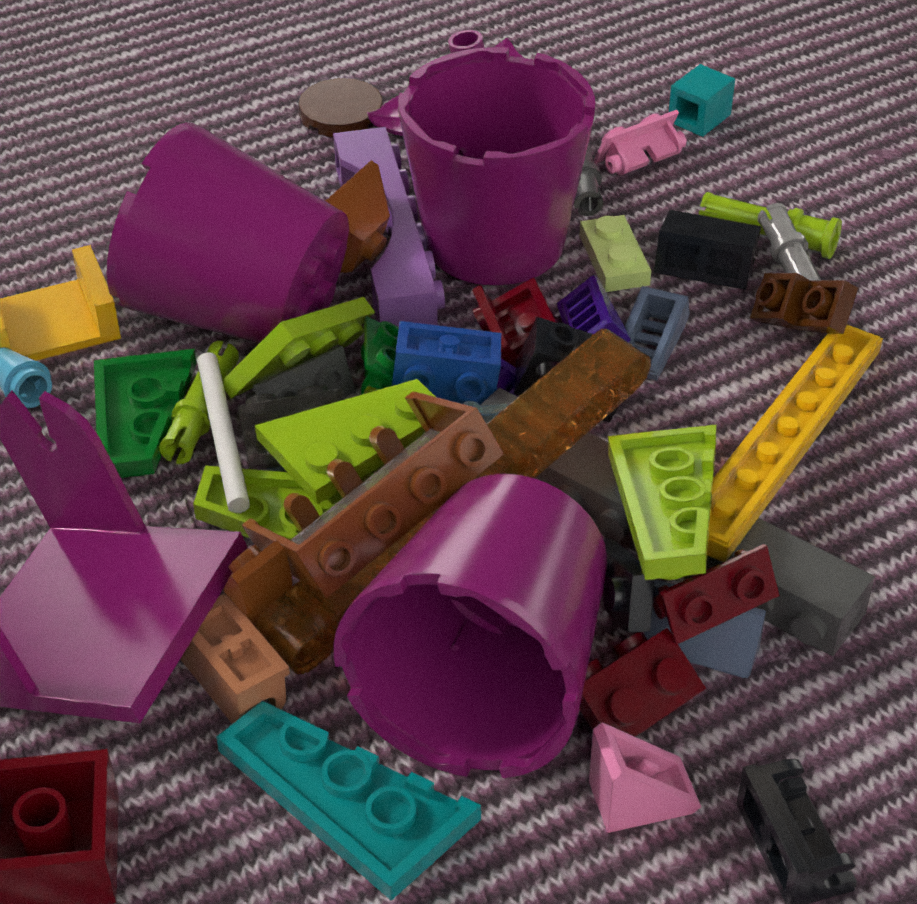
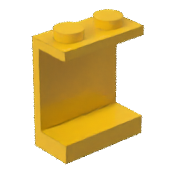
M91 245L72 249L77 274L76 280L0 298V348H10L19 354L37 361L121 339L115 302L109 293L108 285Z

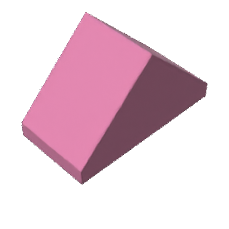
M603 722L593 729L589 784L607 833L691 815L701 808L680 756Z

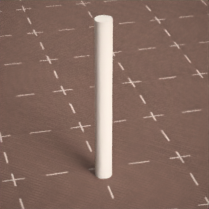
M207 352L198 357L197 363L227 506L232 513H242L249 508L250 502L218 358L214 353Z

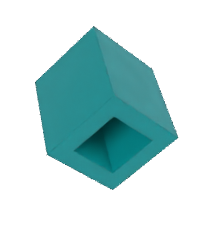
M699 64L672 84L669 112L674 110L679 112L674 125L699 136H705L731 115L735 78Z

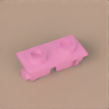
M678 110L661 116L657 113L643 119L639 124L625 129L620 126L610 130L601 140L602 143L593 160L594 163L597 164L605 161L609 173H616L621 176L648 165L650 160L645 154V150L654 163L679 154L682 148L686 146V137L682 131H676L673 127L679 114Z

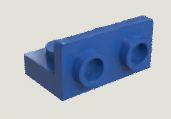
M400 321L392 386L418 379L437 398L479 407L497 390L501 365V333Z

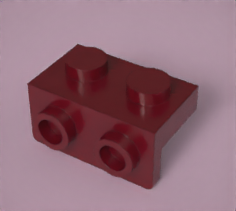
M534 277L492 301L481 285L472 289L479 304L478 307L472 310L478 324L483 331L501 333V359L515 368L516 360L536 318L539 317L558 323Z
M668 628L649 638L646 637L644 632H636L612 647L618 658L603 667L598 658L588 663L579 710L592 731L603 722L636 737L704 691L706 687L679 645L674 643Z

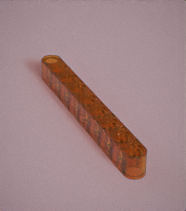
M607 328L593 334L487 423L504 455L474 479L494 474H515L535 479L643 384L650 371V357ZM440 507L328 598H325L320 590L299 580L261 614L256 623V629L295 674L302 675L310 672L334 652L335 634L350 604Z

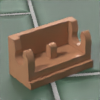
M225 593L220 595L182 655L181 661L232 724L266 699L269 700L271 705L282 710L286 702L285 677L290 674L289 666Z

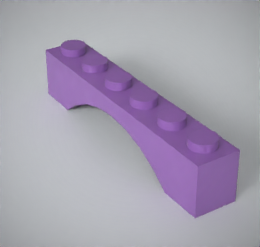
M386 127L333 133L335 166L340 187L371 160L379 165L390 214L386 230L391 240L382 257L370 269L372 306L375 311L376 321L380 323L387 321L398 327L400 321L438 325L437 309L445 308L444 289L441 280L433 281L436 277L433 253L431 250L424 251L426 250L427 243L421 222L415 223L418 222L416 200L414 195H409L408 175L406 169H401L398 143H390Z

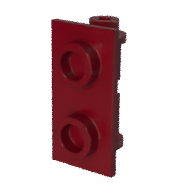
M762 544L750 551L740 549L735 552L733 558L707 569L706 574L692 576L671 587L663 585L658 588V595L653 597L652 607L660 619L667 617L676 645L780 596L767 545Z

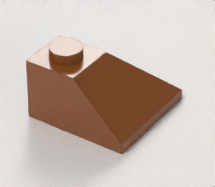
M371 160L325 200L343 211L349 221L347 248L340 273L353 272L365 259L372 262L381 253L387 242V238L383 234L390 214L379 165Z

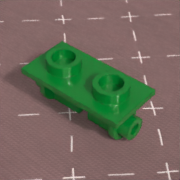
M368 316L364 319V342L361 346V357L364 360V376H366L361 384V394L392 386L399 327L387 321L380 323Z

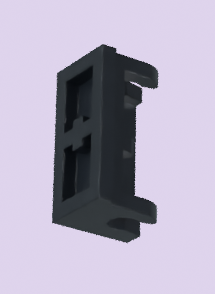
M669 210L659 230L654 273L746 290L755 263L754 253L759 241L761 226Z
M785 759L758 767L755 764L743 767L736 802L786 904H810L849 893L855 890L857 883L851 869L855 868V864L850 854L838 853L806 792L807 786L803 778L795 777L805 772L798 759Z

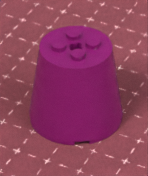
M505 47L462 50L441 56L421 66L409 76V86L404 93H399L398 113L421 224L427 243V251H432L435 264L444 272L475 284L509 285L521 283L545 273L559 260L567 236L595 116V96L590 84L577 70L556 58L538 52L534 60L509 56V48Z
M191 122L181 123L163 135L141 163L149 171L143 179L137 194L129 191L126 192L112 231L106 274L109 293L119 298L118 305L129 310L255 343H260L282 321L328 308L335 294L336 282L346 253L349 233L347 215L199 125Z
M487 475L471 480L456 490L350 604L338 625L334 640L335 667L343 668L351 687L347 698L361 718L379 736L399 751L425 765L455 775L467 777L472 768L499 770L502 778H510L535 771L553 760L566 746L578 718L607 570L605 543L593 519L574 499L558 488L522 475Z

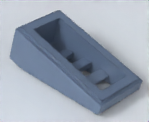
M645 286L641 287L625 325V329L631 338V341L627 344L633 346V355L652 360L651 363L633 360V375L658 380L689 318L688 296ZM650 317H654L666 320L667 323L664 324L660 322L651 321L648 319ZM646 329L662 333V336L643 333L642 330ZM637 341L657 346V348L652 350L636 346L635 343Z

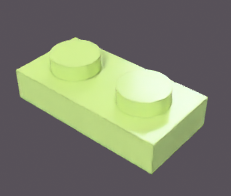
M625 215L603 216L598 219L580 221L579 236L606 292L650 286L651 269Z

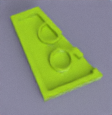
M418 379L254 426L257 440L317 504H320L338 493L327 474V467L331 461L341 459L351 463L360 478L384 465L370 443L369 436L372 429L377 426L392 429L406 449L421 437L425 431L405 397L412 391L433 397L436 396Z

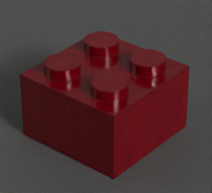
M108 749L0 759V904L116 903L119 792Z

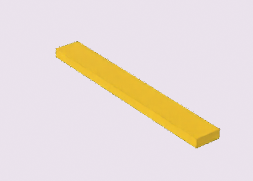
M846 325L844 334L828 333L714 476L708 556L722 562L729 559L879 354L883 338L850 325Z

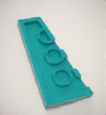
M261 701L216 736L218 751L391 901L481 820L480 804L464 796H461L458 801L434 790V782L413 772L408 777L380 764L378 755L359 746L355 750H350L329 740V732L264 701Z

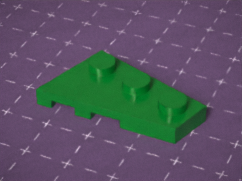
M195 348L94 360L96 433L100 437L120 478L155 474L162 455L159 451V445L172 424V411L176 403L184 398L197 364Z

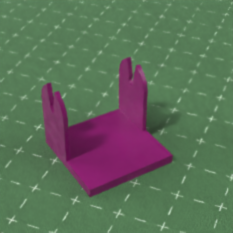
M11 390L0 405V439L50 529L0 596V707L140 724L221 594L230 575L233 574L228 566L248 547L241 532L145 526L100 437L87 419L66 402L44 391L39 397L49 436L56 442L53 443L45 438L42 433V427L13 390Z

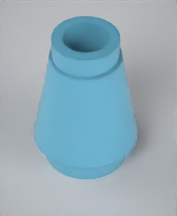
M0 348V388L5 397L13 390L26 408L39 406L41 394L44 391L51 393L52 390L51 375L48 368L44 364L19 354L10 348Z

